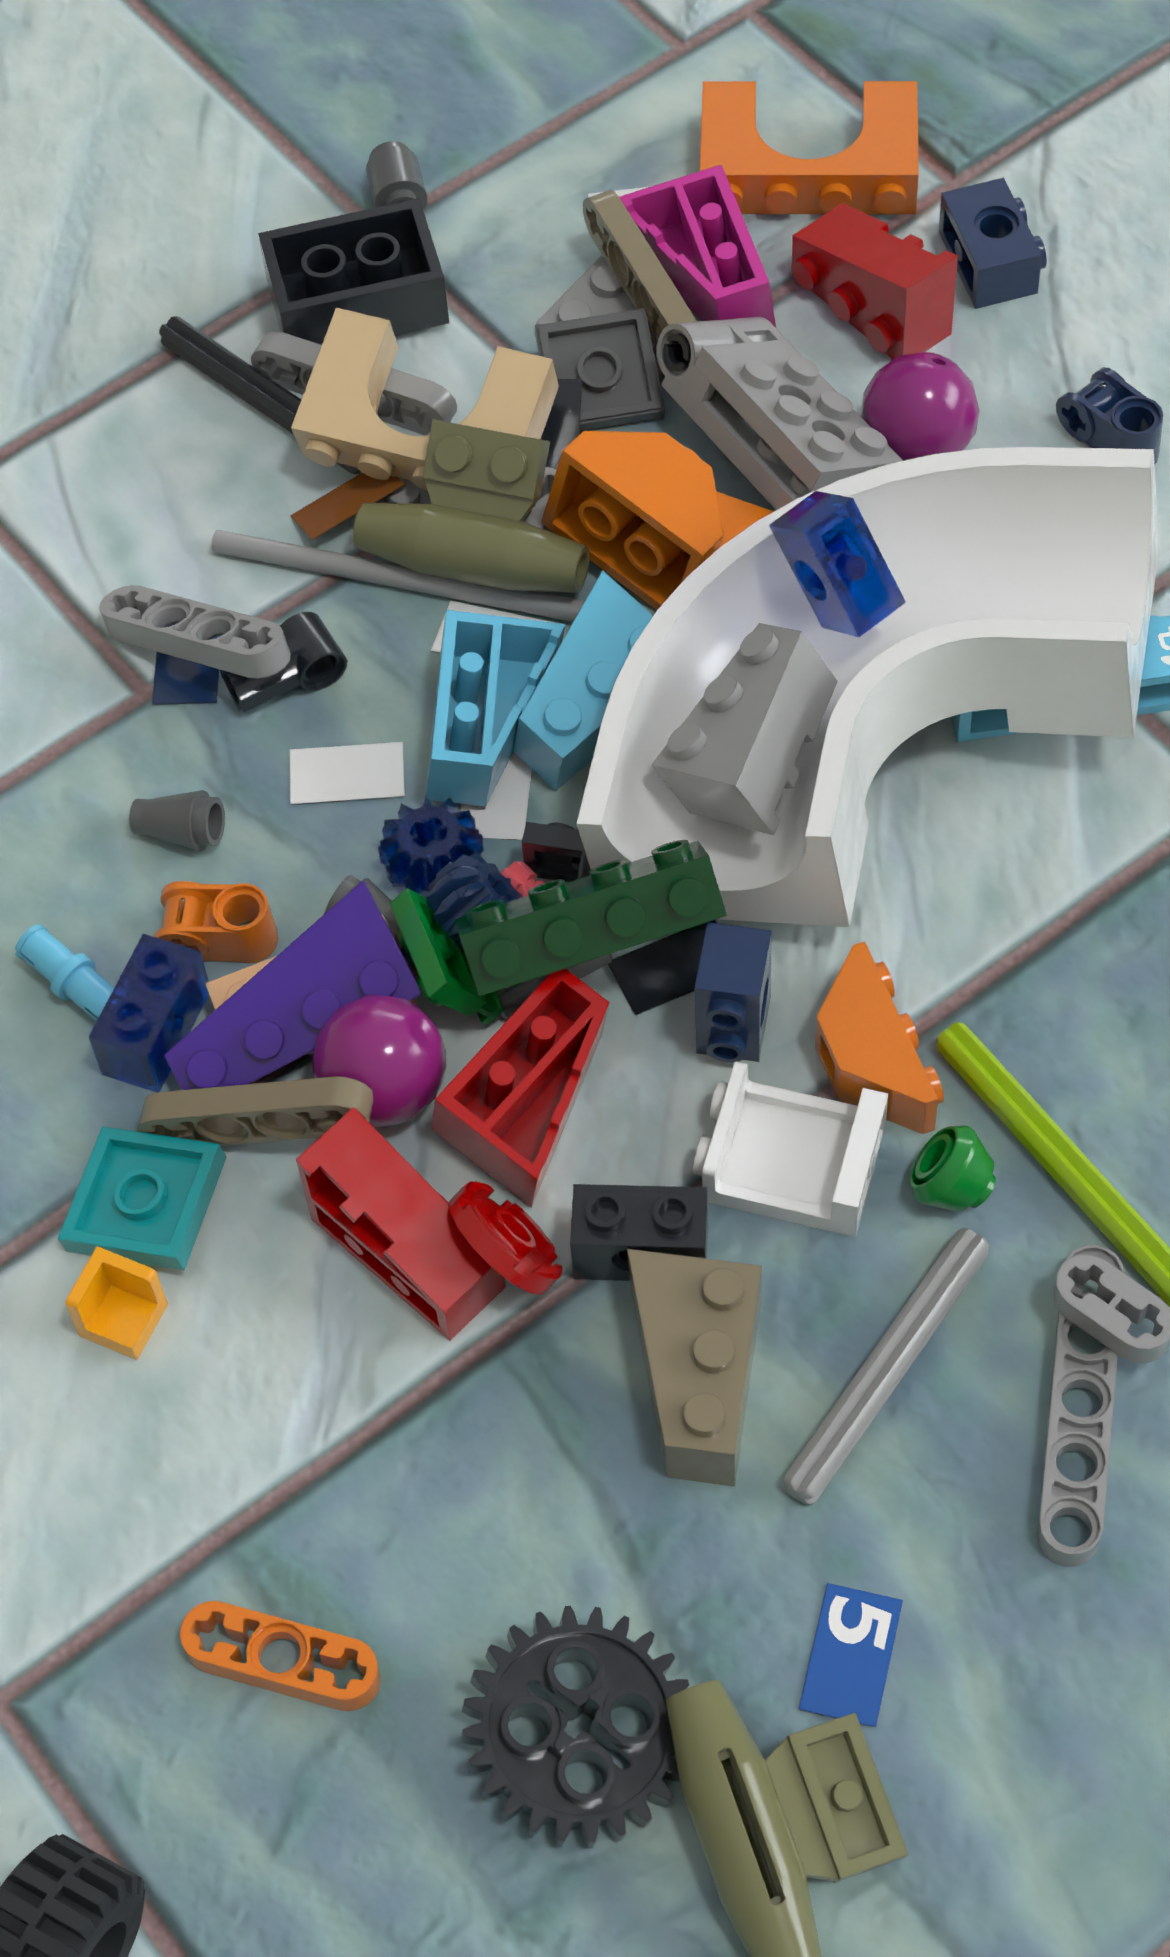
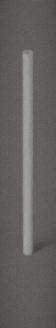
M216 530L212 538L211 547L215 553L574 622L586 601L544 592L507 591L422 574L394 563L223 530Z

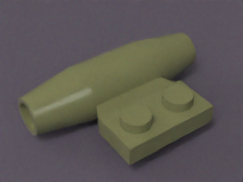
M433 419L422 477L425 479L431 504L363 503L356 515L353 529L354 546L359 550L418 573L507 591L579 593L585 584L590 561L588 546L523 522L536 502L540 500L550 441Z
M720 1680L704 1682L671 1695L666 1699V1706L681 1790L721 1904L750 1957H822L807 1877L834 1881L836 1883L901 1860L909 1855L856 1712L788 1735L764 1759Z

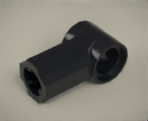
M301 612L291 616L280 625L291 656L286 667L278 673L257 679L220 670L230 697L239 711L246 712L298 686H302L309 691L327 688L344 674L348 660L318 614Z

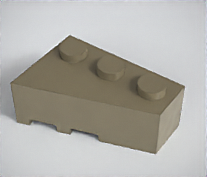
M627 1249L630 1288L637 1315L667 1478L735 1486L762 1301V1265Z

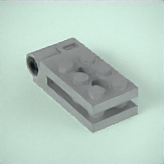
M763 317L673 323L662 330L657 342V360L661 371L665 375L661 386L775 510L838 480L887 464L903 461L889 447L886 438L880 432L871 428L853 409L851 401L838 393L819 374L818 367L810 360L804 358L767 319Z

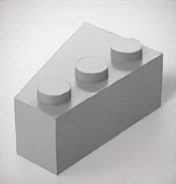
M759 623L753 632L743 639L740 649L717 679L709 684L702 699L682 725L670 735L666 746L651 765L689 813L774 835L780 822V818L774 812L783 789L794 788L800 772L794 765L803 741L804 743L813 742L838 681L802 631Z

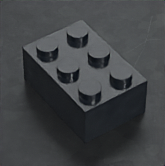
M420 198L258 233L266 279L280 331L322 345L336 308L390 320L394 335L449 323L444 275Z

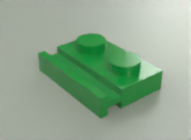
M407 888L389 903L399 926L397 937L405 950L411 954L419 976H417L416 982L422 994L432 1004L439 1007L445 1005L468 1017L477 1012L480 1022L488 1025L505 1011L497 991L482 996L478 995L465 953L461 951L458 944L452 938H447L443 927L434 921L433 916L435 913L428 907L426 897Z

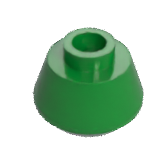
M967 1125L945 1127L929 1139L914 1161L910 1172V1184L914 1197L921 1204L955 1212L963 1211L968 1207L976 1208L986 1201L994 1189L996 1177L993 1175L994 1161L972 1128Z

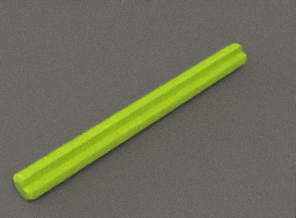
M955 1022L949 1028L943 1030L937 1037L938 1043L936 1045L941 1055L1170 1307V1247L966 1024Z

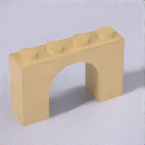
M336 308L291 426L301 453L319 465L334 466L336 463L357 467L365 475L380 480L389 479L390 476H398L401 479L412 481L420 489L428 491L425 479L422 477L430 435L414 436L401 433L386 425L378 417L380 398L399 349L390 320ZM497 346L480 397L470 414L459 424L541 439L559 388L553 360Z

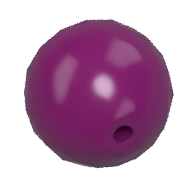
M920 352L898 356L874 374L863 392L860 416L871 428L880 432L886 438L889 447L905 461L932 454L965 450L976 434L980 410L973 382L955 362L939 354Z
M370 994L338 1008L324 1023L316 1038L312 1071L314 1078L346 1077L366 1084L372 1089L373 1106L369 1123L373 1127L390 1128L420 1115L436 1098L447 1066L446 1049L436 1026L417 1005L404 998Z

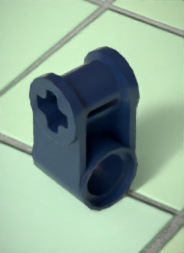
M1102 367L1092 374L1090 383L1077 393L1067 392L1057 399V416L1062 426L1072 437L1083 441L1091 448L1154 449V464L1157 463L1164 416L1162 408L1156 401L1146 397L1128 384L1116 371Z

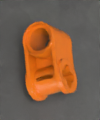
M177 881L167 884L162 889L161 904L165 908L162 928L157 930L153 937V949L161 957L179 963L222 961L249 964L264 960L276 949L279 941L278 930L267 897L255 885L246 883L198 884L196 882ZM253 921L247 925L239 926L245 922Z

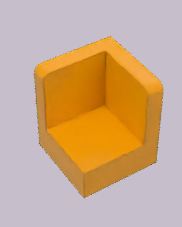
M97 1246L69 1293L65 1305L80 1337L138 1360L166 1310L168 1302L158 1274L154 1269Z

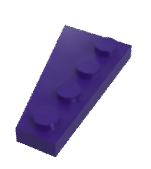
M361 881L164 1055L182 1090L245 1085L270 1074L314 1051L316 1038L322 1026L338 1008L362 997L373 994L404 998L411 1001L422 995L416 979L365 881Z

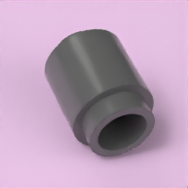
M397 141L384 142L375 147L366 165V174L374 207L420 198L424 210L427 204V193L418 158L414 152L405 144Z

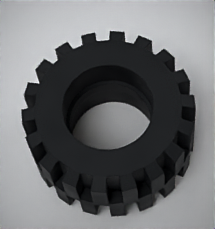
M56 1834L49 1837L14 1868L0 1887V1957H128L136 1939L145 1901L143 1879L64 1834L60 1836Z

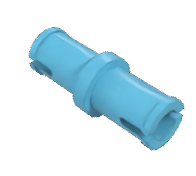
M41 924L30 927L20 937L15 947V950H17L16 956L26 961L51 983V991L58 998L64 1001L71 999L97 1021L98 1025L104 1030L116 1027L126 1017L131 1008V998L122 994L95 971V962L83 953L74 954Z

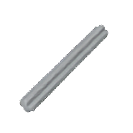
M962 1228L956 1232L784 1476V1489L793 1498L806 1505L814 1504L988 1256L989 1243L983 1236L976 1234L969 1228Z

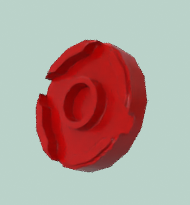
M470 1181L464 1185L449 1201L450 1214L459 1231L471 1247L510 1283L531 1294H544L563 1275L562 1265L555 1263L552 1266V1263L558 1258L553 1243L539 1225L515 1202L512 1204L509 1200H506L500 1206L488 1198L495 1191L490 1185L477 1181Z

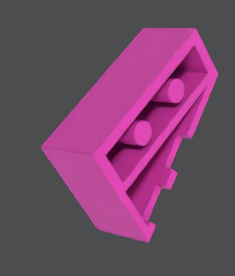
M722 165L620 196L621 201L688 308L701 321L763 317L776 327L770 283Z

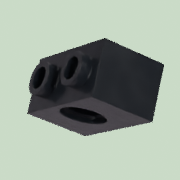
M573 1184L570 1249L574 1280L630 1281L627 1249L707 1259V1187Z

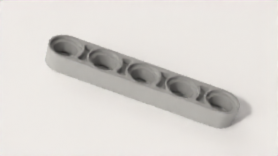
M1084 1245L1075 1249L1066 1259L1067 1261L1070 1257L1080 1254L1095 1255L1106 1260L1124 1273L1123 1264L1119 1257L1110 1249L1099 1245ZM1075 1283L1074 1296L1082 1299L1084 1295L1090 1293L1084 1291ZM1058 1310L1037 1537L1038 1545L1047 1558L1056 1564L1071 1567L1080 1566L1090 1561L1097 1553L1104 1528L1118 1354L1107 1346L1095 1354L1078 1352L1068 1341V1334L1078 1326L1068 1320ZM1073 1388H1085L1097 1395L1101 1408L1094 1415L1079 1417L1073 1415L1065 1408L1062 1396ZM1067 1451L1083 1452L1092 1459L1096 1472L1084 1481H1073L1060 1473L1056 1460ZM1063 1515L1079 1517L1089 1528L1090 1538L1079 1546L1068 1547L1062 1545L1053 1537L1050 1524L1056 1518Z

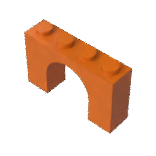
M703 81L700 171L722 165L741 214H826L841 203L866 214H916L919 177L917 81H864L862 130L860 135L845 150L818 159H800L781 154L762 140L756 128V81Z

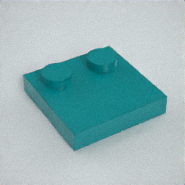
M102 1126L58 1236L59 1242L68 1252L92 1255L98 1246L141 1264L184 1271L227 1158L220 1144Z

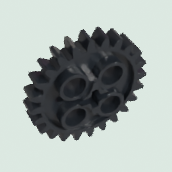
M565 1606L559 1627L555 1628L551 1626L549 1620L542 1612H538L533 1620L534 1635L532 1637H529L516 1625L509 1628L507 1638L512 1650L510 1653L492 1644L489 1646L485 1657L496 1671L495 1673L485 1670H474L470 1683L483 1693L485 1697L465 1698L462 1706L464 1714L480 1720V1723L463 1729L461 1733V1743L482 1747V1751L469 1759L467 1770L469 1773L490 1772L491 1777L482 1788L480 1795L485 1800L504 1793L508 1798L501 1816L504 1822L514 1818L520 1811L530 1815L526 1836L531 1839L539 1832L544 1823L554 1825V1841L557 1847H562L571 1828H579L586 1848H592L596 1842L598 1826L605 1825L612 1838L618 1842L626 1834L624 1819L626 1815L635 1823L645 1828L652 1820L646 1800L649 1799L657 1805L667 1807L674 1797L668 1786L662 1781L663 1778L680 1782L676 1758L673 1757L675 1751L666 1699L677 1692L687 1689L690 1684L688 1679L667 1681L664 1676L675 1659L673 1653L662 1655L654 1660L647 1654L652 1645L654 1633L649 1631L635 1642L626 1638L629 1629V1617L625 1615L611 1631L603 1628V1616L599 1607L594 1608L587 1625H578L572 1607ZM562 1661H578L589 1670L592 1682L584 1689H568L557 1680L554 1667ZM530 1683L538 1684L557 1707H554L539 1696H533L528 1691L527 1686ZM621 1706L634 1707L645 1717L647 1732L637 1737H628L619 1733L612 1724L611 1712ZM583 1713L590 1717L592 1723L588 1733L583 1731L574 1739L567 1735L565 1728L569 1719L575 1720ZM523 1714L532 1715L545 1726L547 1738L541 1744L535 1746L522 1745L511 1736L508 1723L516 1716ZM601 1744L608 1750L626 1757L630 1762V1767L628 1769L619 1768ZM577 1761L588 1762L594 1765L601 1774L603 1780L602 1788L591 1794L579 1793L568 1784L565 1768Z

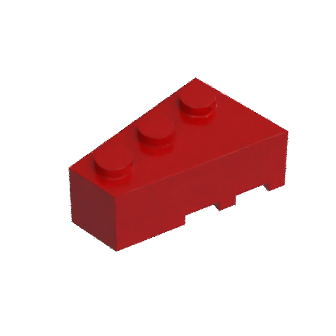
M566 968L550 973L435 1098L431 1129L531 1208L601 1039L610 1003Z

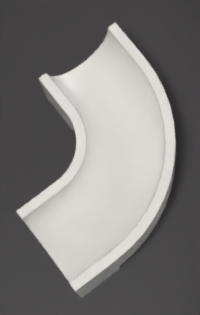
M979 448L932 454L891 463L838 480L797 498L756 521L721 546L687 576L656 611L633 645L614 683L602 719L576 823L591 870L599 865L615 860H626L627 863L652 856L651 851L669 842L688 840L689 843L699 841L709 855L727 916L719 918L720 920L850 927L869 827L865 807L867 792L882 763L901 743L913 734L933 723L958 714L988 709H1006L1009 732L1134 738L1159 556L1154 449ZM759 623L802 631L838 681L813 742L804 743L803 741L794 765L800 772L794 788L783 789L774 812L780 818V822L774 835L689 813L651 765L666 746L670 735L682 725L702 699L709 684L717 679L740 649L743 639L753 632Z

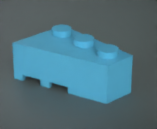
M604 571L601 572L518 721L513 752L555 791L593 759L602 719L614 683L633 645L653 617L650 612Z
M446 610L439 659L426 800L477 806L487 805L513 754L519 717L560 647L566 624Z

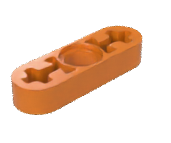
M208 1601L195 1606L188 1612L181 1624L180 1640L186 1655L193 1666L205 1673L341 1711H354L363 1708L375 1698L380 1688L381 1674L376 1656L366 1643L355 1638L220 1601ZM217 1623L223 1624L228 1638L247 1644V1661L240 1663L243 1657L239 1647L225 1642H217L213 1646L212 1652L205 1651L203 1642L198 1635L200 1632L212 1633ZM253 1630L254 1632L248 1641V1631ZM288 1639L300 1647V1657L295 1666L282 1673L266 1670L261 1665V1655L265 1647L275 1640ZM321 1649L319 1656L323 1666L337 1670H344L349 1660H356L360 1674L364 1676L363 1680L351 1679L346 1689H338L333 1673L314 1667V1650ZM314 1667V1680L312 1682H308L306 1680L311 1675V1672Z

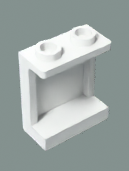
M735 1061L729 1082L718 1081L716 1084L710 1108V1119L717 1120L712 1138L702 1136L699 1141L694 1159L693 1174L702 1176V1187H707L708 1203L856 1237L886 1127L888 1093L863 1088L859 1104L856 1106L752 1082L748 1079V1064Z

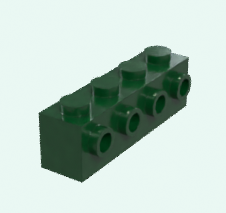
M677 840L656 847L651 851L652 856L630 863H627L626 860L607 862L590 870V876L565 883L564 880L549 881L531 888L528 891V896L507 903H503V900H492L468 909L466 916L454 920L478 995L482 996L727 916L708 853L699 841L689 843L688 840Z

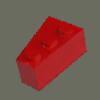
M841 203L792 235L791 270L797 283L803 289L811 290L830 306L837 318L845 322L848 321L867 337L869 343L876 351L887 354L892 360L901 355L926 352L952 334L958 255L947 250L938 256L922 249L924 247L922 239L912 234L904 239L887 233L889 231L888 223Z
M355 1107L351 1108L296 1159L311 1220L449 1341L506 1288L505 1278L495 1271L471 1247L459 1231L450 1214L448 1201L435 1191Z

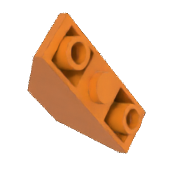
M865 941L852 946L816 1016L815 1049L838 1101L858 1106L863 1088L888 1093L886 1120L921 1134L934 1131L937 1106L944 1101L938 1075L931 1065L923 1067L916 1050L919 1049V1041L915 1026L907 1013L898 1014L892 998L895 996L894 985L886 964L883 961L874 962Z

